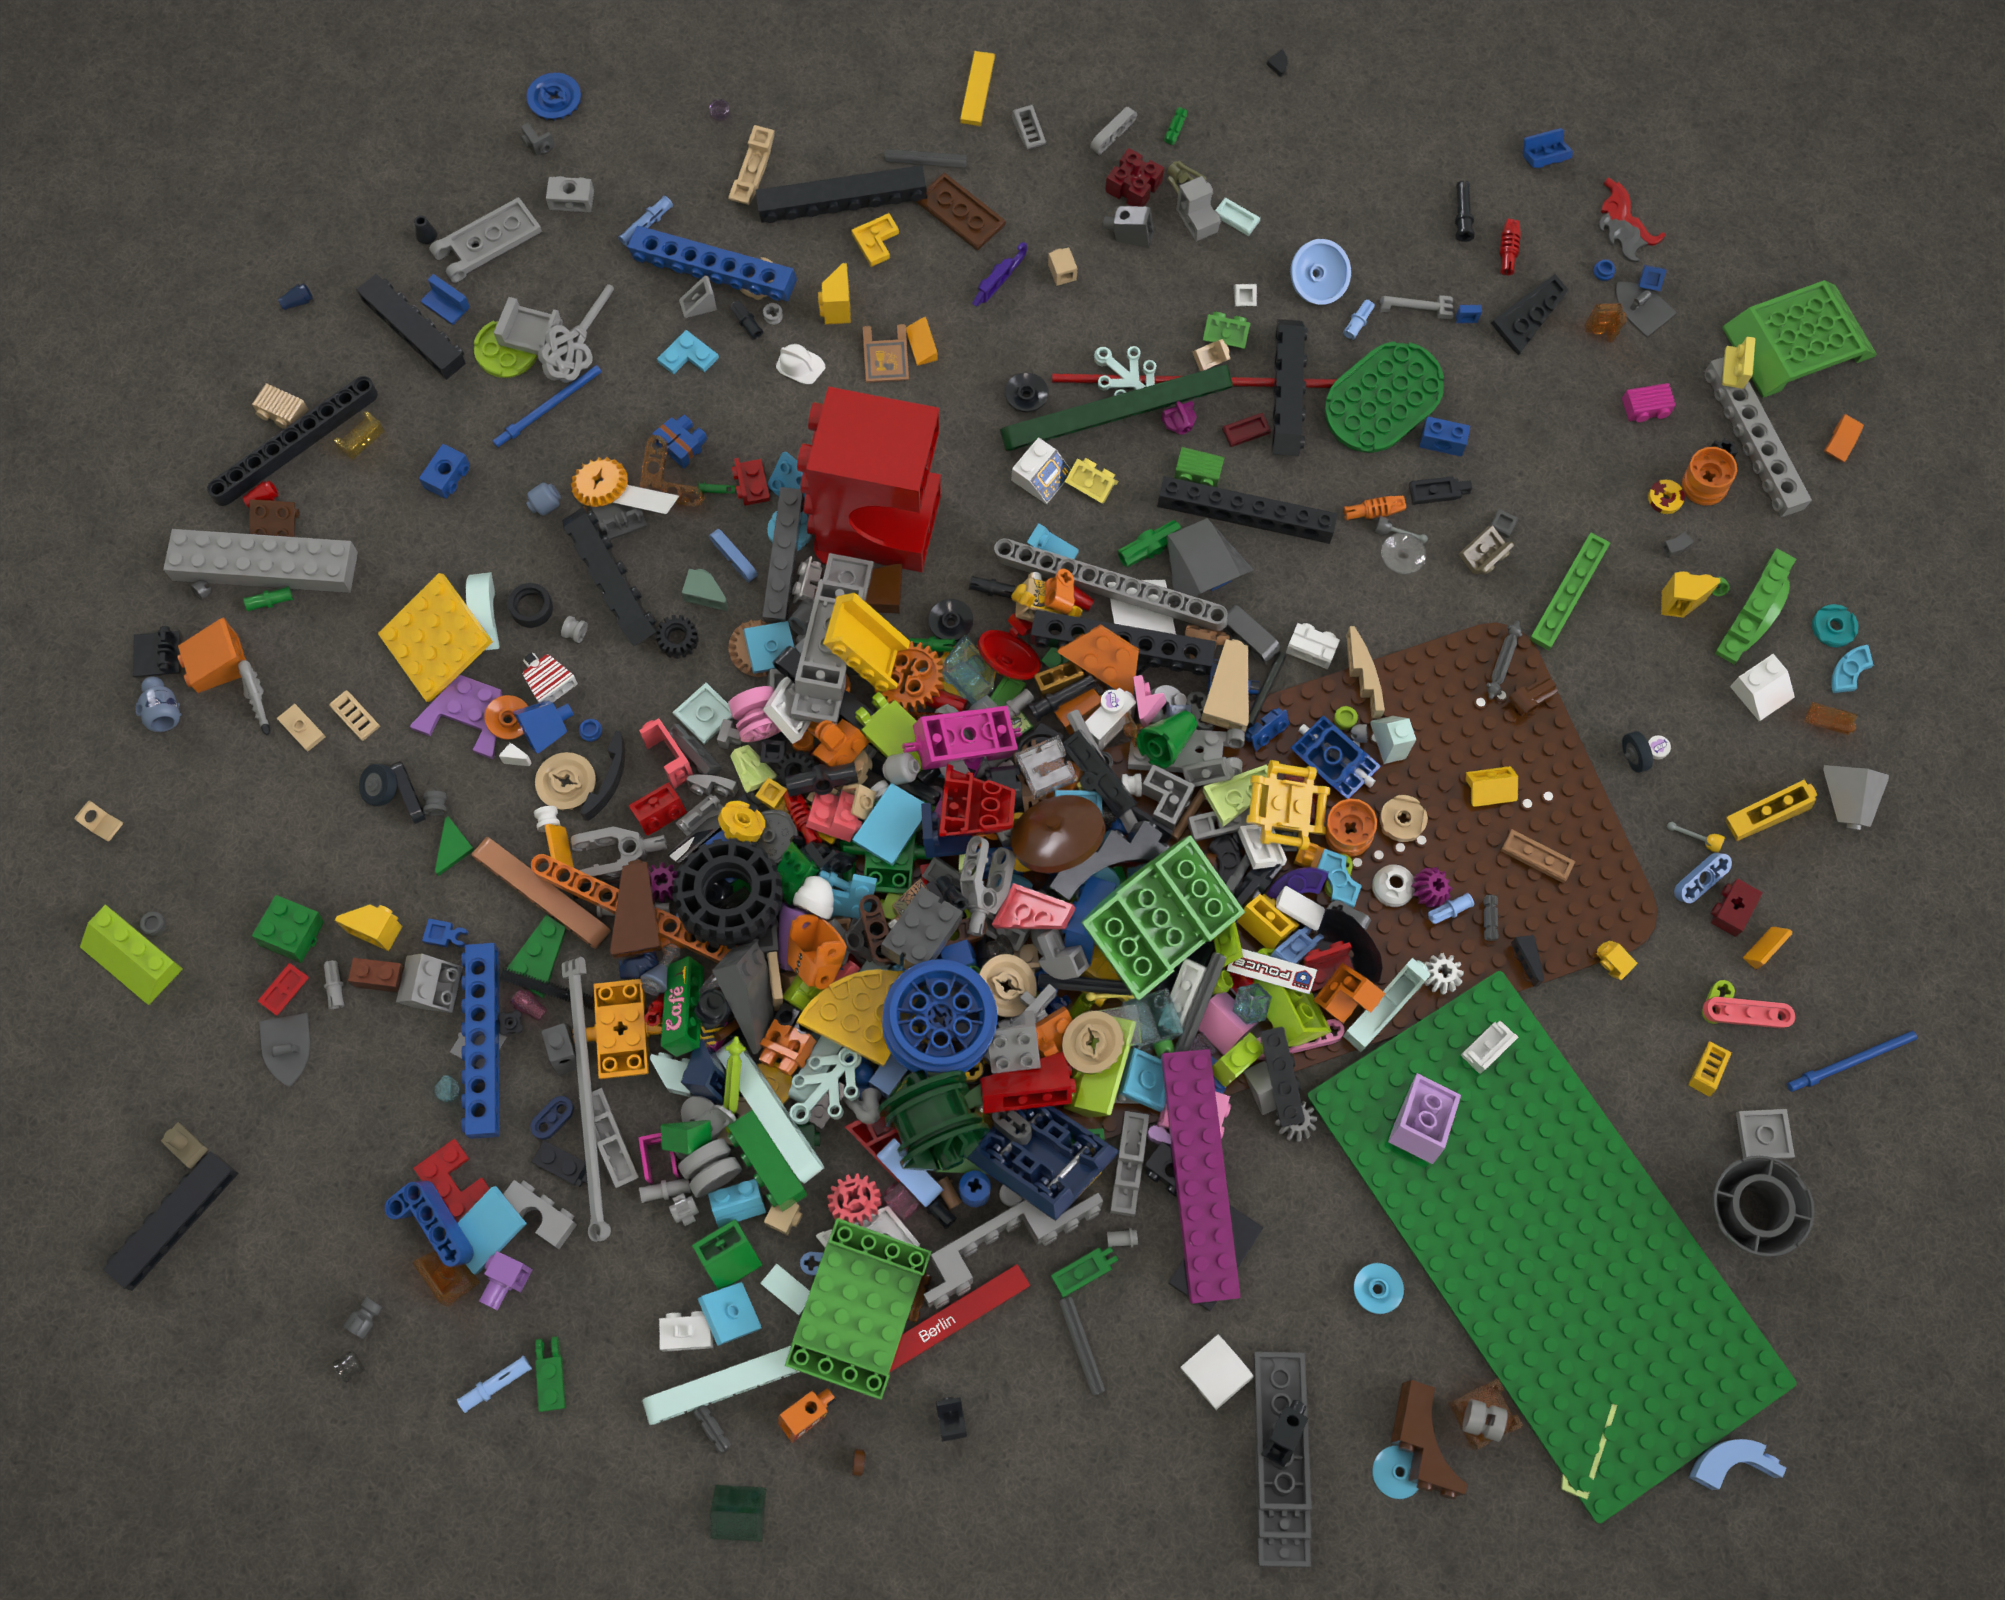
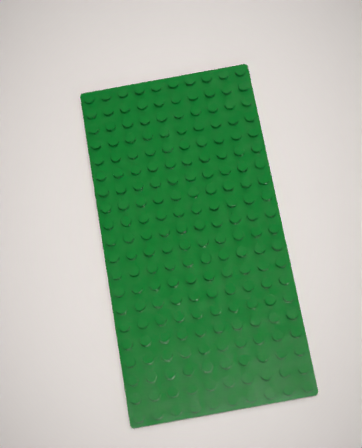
M1502 971L1495 972L1308 1093L1309 1101L1561 1473L1564 1474L1569 1485L1576 1492L1577 1490L1589 1492L1588 1499L1580 1496L1578 1498L1596 1523H1603L1796 1386L1795 1378ZM1501 1021L1518 1038L1489 1067L1479 1074L1461 1054L1494 1022L1498 1023ZM1417 1073L1461 1095L1445 1149L1433 1164L1388 1142L1396 1118ZM1612 1404L1617 1405L1612 1424L1605 1427ZM1603 1434L1606 1438V1443L1593 1480L1589 1475L1595 1456L1599 1452V1444Z

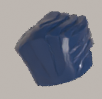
M656 951L623 961V964L622 960H620V978L624 980L640 979L641 975L659 965Z

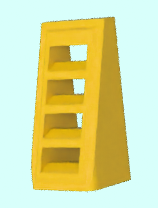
M1709 1041L1688 1085L1710 1097L1719 1085L1732 1052ZM1710 1052L1722 1058V1061L1710 1056ZM1708 1061V1062H1710V1063L1716 1065V1066L1718 1067V1069L1715 1068V1067H1713V1066H1711V1065H1709V1064H1707L1706 1062ZM1703 1069H1704L1705 1071H1707V1072L1713 1074L1714 1077H1712V1076H1710V1075H1708V1074L1702 1072Z

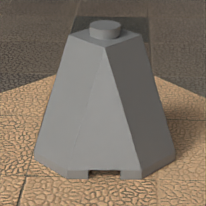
M1824 765L1823 770L1837 821L1847 824L1846 828L1861 830V826L1871 827L1889 775L1864 768Z

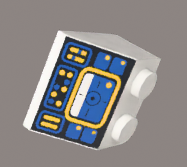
M1037 438L1012 468L1011 481L1047 504L1065 483L1071 469L1055 448Z

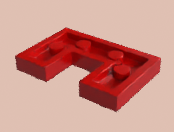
M454 1138L413 1169L422 1181L432 1182L458 1223L486 1194L490 1187L481 1177L461 1192L450 1176V1173L467 1162L469 1157Z

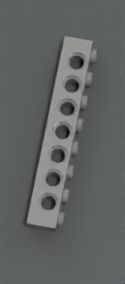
M1724 357L1711 361L1705 370L1706 381L1711 383L1716 400L1721 402L1725 417L1730 419L1735 436L1740 438L1745 455L1750 457L1754 472L1761 478L1763 490L1772 499L1773 509L1778 511L1780 517L1804 510L1812 499L1750 382L1748 381L1744 389L1723 386Z

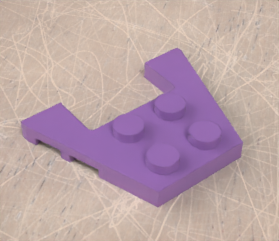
M459 675L411 724L410 728L431 736L439 718L443 716L482 730L473 751L476 754L494 759L497 737L488 730L484 716L489 703L495 698L502 696L501 689Z

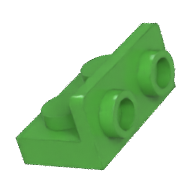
M1213 312V315L1208 314L1203 341L1213 343L1223 339L1227 346L1245 349L1250 323L1246 322L1247 318L1234 316V319L1225 318L1226 314L1220 312Z

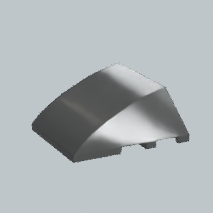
M1208 518L1167 536L1174 591L1195 597L1254 571Z

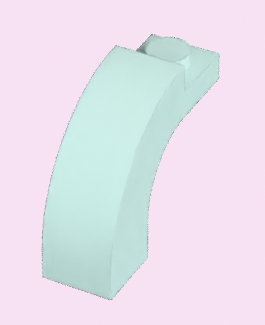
M491 572L468 575L466 581L467 607L493 641L485 650L499 649L500 647L493 610L495 589Z

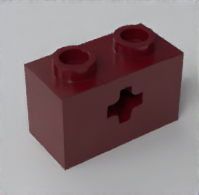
M1738 878L1732 884L1727 883L1721 892L1723 896L1721 903L1717 902L1711 911L1713 918L1710 923L1735 937L1743 932L1763 892Z

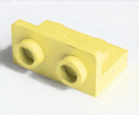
M1746 337L1738 347L1727 346L1725 348L1723 386L1744 389L1753 373L1755 338Z
M1077 458L1065 482L1104 504L1113 486L1119 482L1113 479L1115 474L1105 468L1102 472L1095 468L1097 464L1087 458L1084 461Z

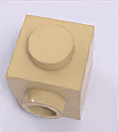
M1069 247L1056 249L1049 253L1048 266L1056 286L1075 281L1077 279V266Z
M795 1203L783 1212L779 1206L775 1208L771 1206L764 1221L765 1225L788 1236L792 1226L797 1227L803 1214L800 1213V1205Z

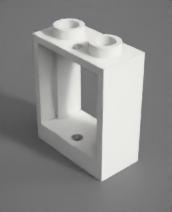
M1120 687L1117 691L1124 697L1122 710L1116 714H1108L1100 706L1085 722L1101 751L1134 718L1137 703L1135 697L1128 691L1124 692Z

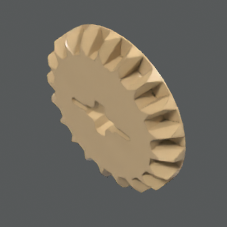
M569 752L559 753L549 757L541 764L536 773L535 788L538 796L546 805L555 806L562 811L564 809L573 810L577 806H582L589 792L594 793L596 775L592 765L581 755ZM569 777L573 785L566 784L565 787H562L563 784L559 779Z
M1010 954L995 956L982 966L979 975L986 981L994 995L998 1016L1007 1018L1022 1014L1027 1007L1020 1001V997L1025 991L1035 997L1037 991L1036 978L1030 966L1021 958ZM1008 981V985L1013 990H1006L1004 992V987L999 983Z
M1100 1011L1083 1013L1068 1025L1064 1033L1062 1042L1064 1056L1073 1068L1082 1073H1101L1105 1069H1110V1066L1117 1062L1118 1056L1122 1054V1046L1125 1044L1123 1041L1124 1033L1121 1030L1120 1024L1107 1013ZM1092 1035L1096 1040H1099V1042L1096 1043L1095 1050L1093 1049V1047L1088 1046V1044L1092 1042Z

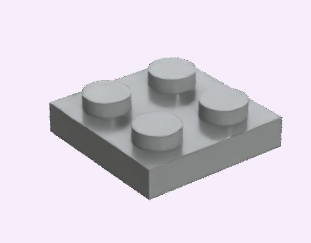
M1787 1109L1738 1111L1736 1113L1743 1158L1749 1156H1768L1776 1159H1792L1795 1157Z

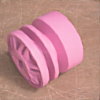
M762 686L752 688L736 695L728 702L733 719L739 721L736 724V728L740 731L739 737L742 742L760 741L781 732L763 711L764 706L774 692L773 687Z

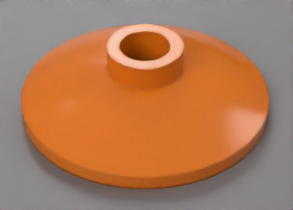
M505 695L495 698L485 710V724L488 730L501 739L511 740L519 738L524 733L513 712L528 707V705L516 696ZM510 717L512 722L505 723L504 718Z

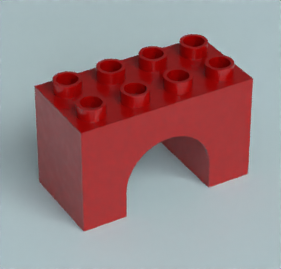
M828 386L824 404L813 402L811 406L808 429L814 431L812 445L802 443L797 461V471L803 472L801 493L806 494L804 514L809 515L807 534L816 535L819 551L874 561V563L887 566L902 564V569L923 572L941 498V474L930 472L940 433L939 408Z

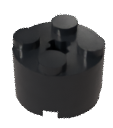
M1018 765L986 769L985 781L991 780L1016 790L1014 812L1022 811L1023 797L1021 782L1017 779V775H1020Z

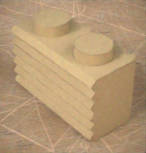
M267 383L252 403L258 417L266 421L268 419L274 420L283 429L304 416L308 411L302 399Z

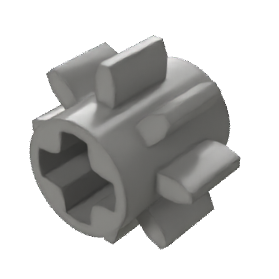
M682 1193L672 1198L675 1204L669 1206V1209L676 1224L682 1221L686 1226L695 1222L694 1215L698 1214L699 1210L693 1197L686 1198Z

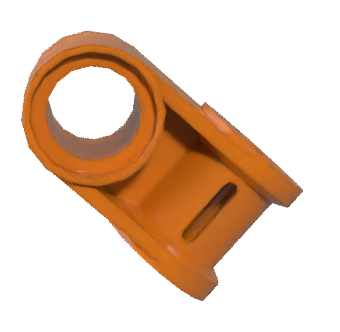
M1062 568L1056 572L1054 578H1049L1045 582L1044 604L1050 609L1067 615L1072 610L1075 601L1074 577L1070 571Z

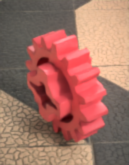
M856 1173L855 1178L851 1179L848 1174L846 1175V1181L837 1180L838 1187L831 1186L832 1194L828 1195L827 1198L829 1201L828 1207L830 1212H832L834 1220L839 1218L853 1224L858 1222L860 1226H863V1220L872 1221L871 1214L878 1215L879 1211L876 1206H882L881 1199L879 1198L881 1193L877 1189L876 1182H870L867 1175L860 1179L859 1174ZM867 1192L871 1195L870 1201L867 1198ZM839 1200L842 1201V1209L839 1207Z

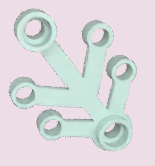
M1132 346L1127 351L1130 372L1111 357L1112 353L1108 348L1100 347L1095 351V363L1099 366H1109L1122 378L1110 379L1106 375L1101 376L1098 380L1099 389L1106 391L1109 388H1134L1137 390L1155 384L1154 373L1156 371V363L1152 360H1147L1143 365V372L1146 374V386L1139 381L1138 359L1140 357V349L1138 347ZM1134 351L1137 353V355L1132 356L1130 355V352ZM1103 352L1106 353L1107 356L1101 357L1099 354ZM1151 365L1153 369L1148 370L1146 366ZM1107 381L1108 385H1102L1101 382ZM1119 389L1115 392L1114 396L1126 393V391Z
M845 1047L840 1050L838 1055L811 1056L808 1060V1065L815 1072L821 1071L824 1066L836 1065V1067L828 1073L796 1074L792 1078V1084L797 1090H804L808 1085H820L805 1103H796L791 1107V1119L799 1125L807 1123L811 1118V1110L828 1091L830 1102L827 1110L828 1114L832 1119H840L844 1114V1110L840 1105L839 1078L845 1072L847 1086L844 1088V1095L848 1100H856L860 1095V1091L856 1086L855 1069L860 1065L862 1056ZM854 1056L852 1062H846L847 1057ZM815 1060H820V1064L818 1066H812ZM798 1079H804L802 1085H796ZM850 1089H855V1094L849 1096L848 1091ZM834 1108H839V1113L833 1115L832 1110ZM805 1112V1117L798 1119V1114Z

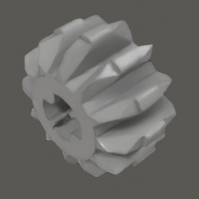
M1302 1101L1301 1105L1305 1122L1299 1123L1300 1126L1296 1124L1282 1127L1279 1130L1280 1135L1286 1131L1288 1132L1286 1139L1289 1141L1293 1135H1295L1296 1142H1300L1302 1136L1308 1139L1311 1136L1309 1131L1314 1132L1316 1130V1126L1312 1123L1317 1121V1117L1310 1116L1314 1109L1311 1107L1305 1110L1306 1102ZM1279 1119L1275 1122L1277 1126H1281Z

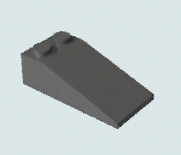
M757 941L733 947L712 970L753 1054L758 1053L762 1048L760 1042L765 1038L775 1018L767 962L763 951L760 950Z

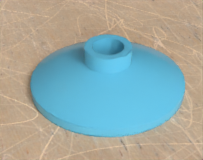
M1373 1263L1362 1268L1357 1274L1354 1281V1294L1358 1303L1365 1310L1375 1314H1385L1391 1312L1400 1304L1404 1294V1286L1400 1275L1392 1267L1382 1263ZM1374 1285L1381 1287L1382 1291L1380 1294L1374 1293Z
M1399 1446L1387 1447L1377 1455L1373 1463L1372 1473L1375 1484L1382 1493L1391 1498L1404 1499L1410 1497L1418 1491V1488H1416L1417 1484L1408 1481L1413 1453L1401 1451L1398 1449ZM1397 1467H1401L1404 1470L1402 1477L1396 1475L1395 1470Z

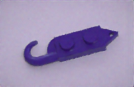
M1025 242L1017 246L1019 252L1013 259H1004L1001 264L995 265L991 275L980 282L978 286L979 292L972 302L974 306L977 307L983 302L986 303L1022 262L1028 248Z

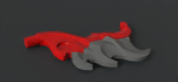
M1608 177L1604 185L1611 190L1612 194L1601 208V213L1606 214L1600 219L1598 228L1602 232L1604 227H1607L1609 230L1608 240L1611 246L1614 245V240L1619 241L1623 256L1630 262H1639L1640 259L1635 256V251L1645 245H1657L1664 239L1666 234L1661 233L1658 236H1652L1648 233L1640 219L1631 215V200L1626 189L1619 182L1616 183Z

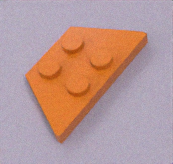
M1100 624L1091 629L1090 632L1075 638L1074 641L1067 645L1059 647L1057 651L1059 654L1115 690L1120 687L1124 692L1128 691L1134 695L1133 677L1136 676L1139 649Z

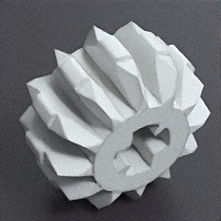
M1441 953L1438 958L1433 955L1430 957V962L1425 963L1428 972L1431 974L1429 979L1426 980L1425 985L1429 986L1432 984V992H1436L1440 988L1441 994H1446L1447 989L1450 992H1454L1456 986L1461 985L1462 980L1459 977L1464 975V971L1458 970L1461 962H1456L1455 964L1452 962L1454 959L1453 955H1450L1448 959H1446L1444 953Z

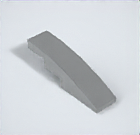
M600 1088L592 1092L596 1141L613 1183L617 1188L639 1178L605 1093Z
M1125 1111L1110 1213L1135 1216L1149 1121L1148 1114Z

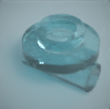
M448 1075L441 1076V1080L435 1086V1095L442 1102L455 1100L460 1092L458 1082Z

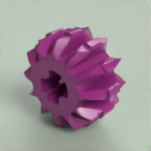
M661 862L658 869L655 865H652L651 880L654 899L657 900L659 897L660 902L664 903L665 897L668 896L673 901L674 879L678 878L677 871H674L675 868L672 864L666 868L665 864ZM666 879V882H667V883H666V884L661 883L660 886H659L658 882H659V881L663 882V881Z
M1438 867L1422 869L1419 874L1413 877L1415 882L1411 887L1416 891L1413 896H1418V903H1425L1426 908L1441 906L1451 898L1449 892L1453 888L1448 885L1451 879H1446L1445 871L1439 872Z

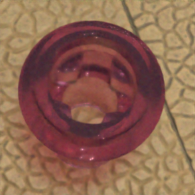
M521 988L510 1001L514 1005V1009L535 1018L537 1021L547 1012V1009L542 1006L529 989Z

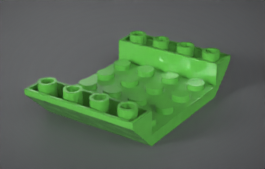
M1825 280L1749 307L1722 327L1733 347H1738L1739 344H1742L1746 337L1755 338L1751 379L1762 398L1782 391L1788 382L1853 358L1856 363H1859L1877 355L1836 285Z
M837 1218L797 1326L785 1366L882 1400L890 1376L889 1371L921 1277L924 1276L932 1251Z

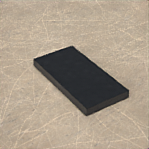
M1229 1205L1238 1269L1264 1227ZM1184 1258L1169 1284L1189 1297ZM1217 1301L1201 1302L1198 1304L1211 1311Z

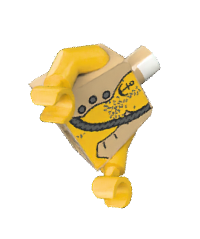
M1039 572L1030 573L1028 579L1019 584L1011 595L1012 600L1016 602L1015 615L1017 618L1033 622L1036 610L1062 614L1045 606V582L1042 581ZM1074 605L1067 615L1080 617L1083 610Z

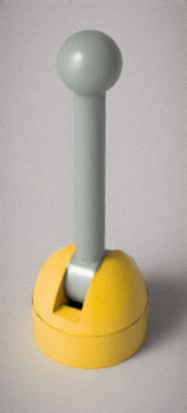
M1674 822L1667 824V829L1670 831L1676 830L1705 841L1707 849L1714 853H1719L1725 839L1724 836L1719 834H1710L1705 837L1678 827Z

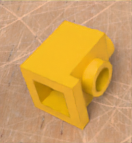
M1608 941L1597 949L1596 954L1602 960L1600 964L1609 971L1608 974L1613 978L1622 980L1638 964L1619 943Z

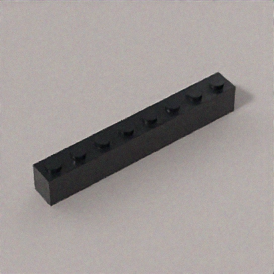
M923 165L758 189L756 190L761 223H774L779 220H794L807 216L815 217L827 213L835 214L847 210L855 211L867 207L875 208L887 204L920 201L927 199V189Z

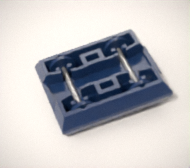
M1053 1106L1014 1110L1031 1125L1032 1139L1027 1144L1020 1145L1009 1140L993 1126L966 1159L1056 1221L1115 1158L1119 1150ZM1006 1116L1005 1118H1003V1117L1001 1118V1119H1005V1120L1008 1122V1117H1007V1116ZM1016 1129V1134H1025V1130L1020 1132ZM1071 1138L1076 1141L1074 1146L1071 1144Z

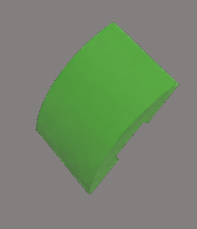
M1189 835L1125 880L1105 897L1082 920L1081 924L1135 999L1139 1001L1173 973L1177 965L1206 941L1214 939L1243 915L1245 911L1192 836Z

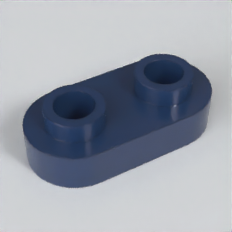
M564 1096L552 1099L532 1120L530 1125L532 1134L540 1140L551 1138L572 1117L574 1113L573 1103ZM560 1106L566 1107V1111L563 1114L558 1113ZM542 1124H548L547 1131H540Z

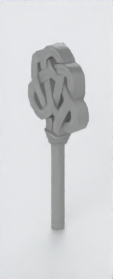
M608 284L580 325H577L570 331L565 326L556 325L547 331L545 335L546 344L540 348L538 358L542 363L543 372L548 379L561 380L564 383L572 382L579 376L580 371L591 365L593 356L591 350L584 344L587 336L586 330L614 291L613 286Z

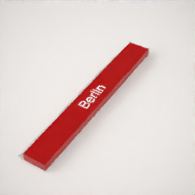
M1018 1264L902 1334L889 1373L1029 1288L1030 1284Z

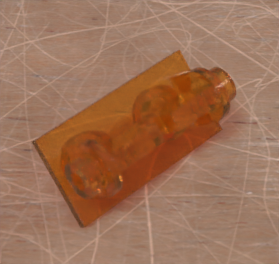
M1812 702L1804 723L1849 735L1850 732L1854 733L1856 730L1854 722L1857 714Z

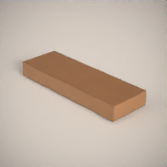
M1513 829L1510 831L1501 849V852L1562 883L1566 882L1576 862Z

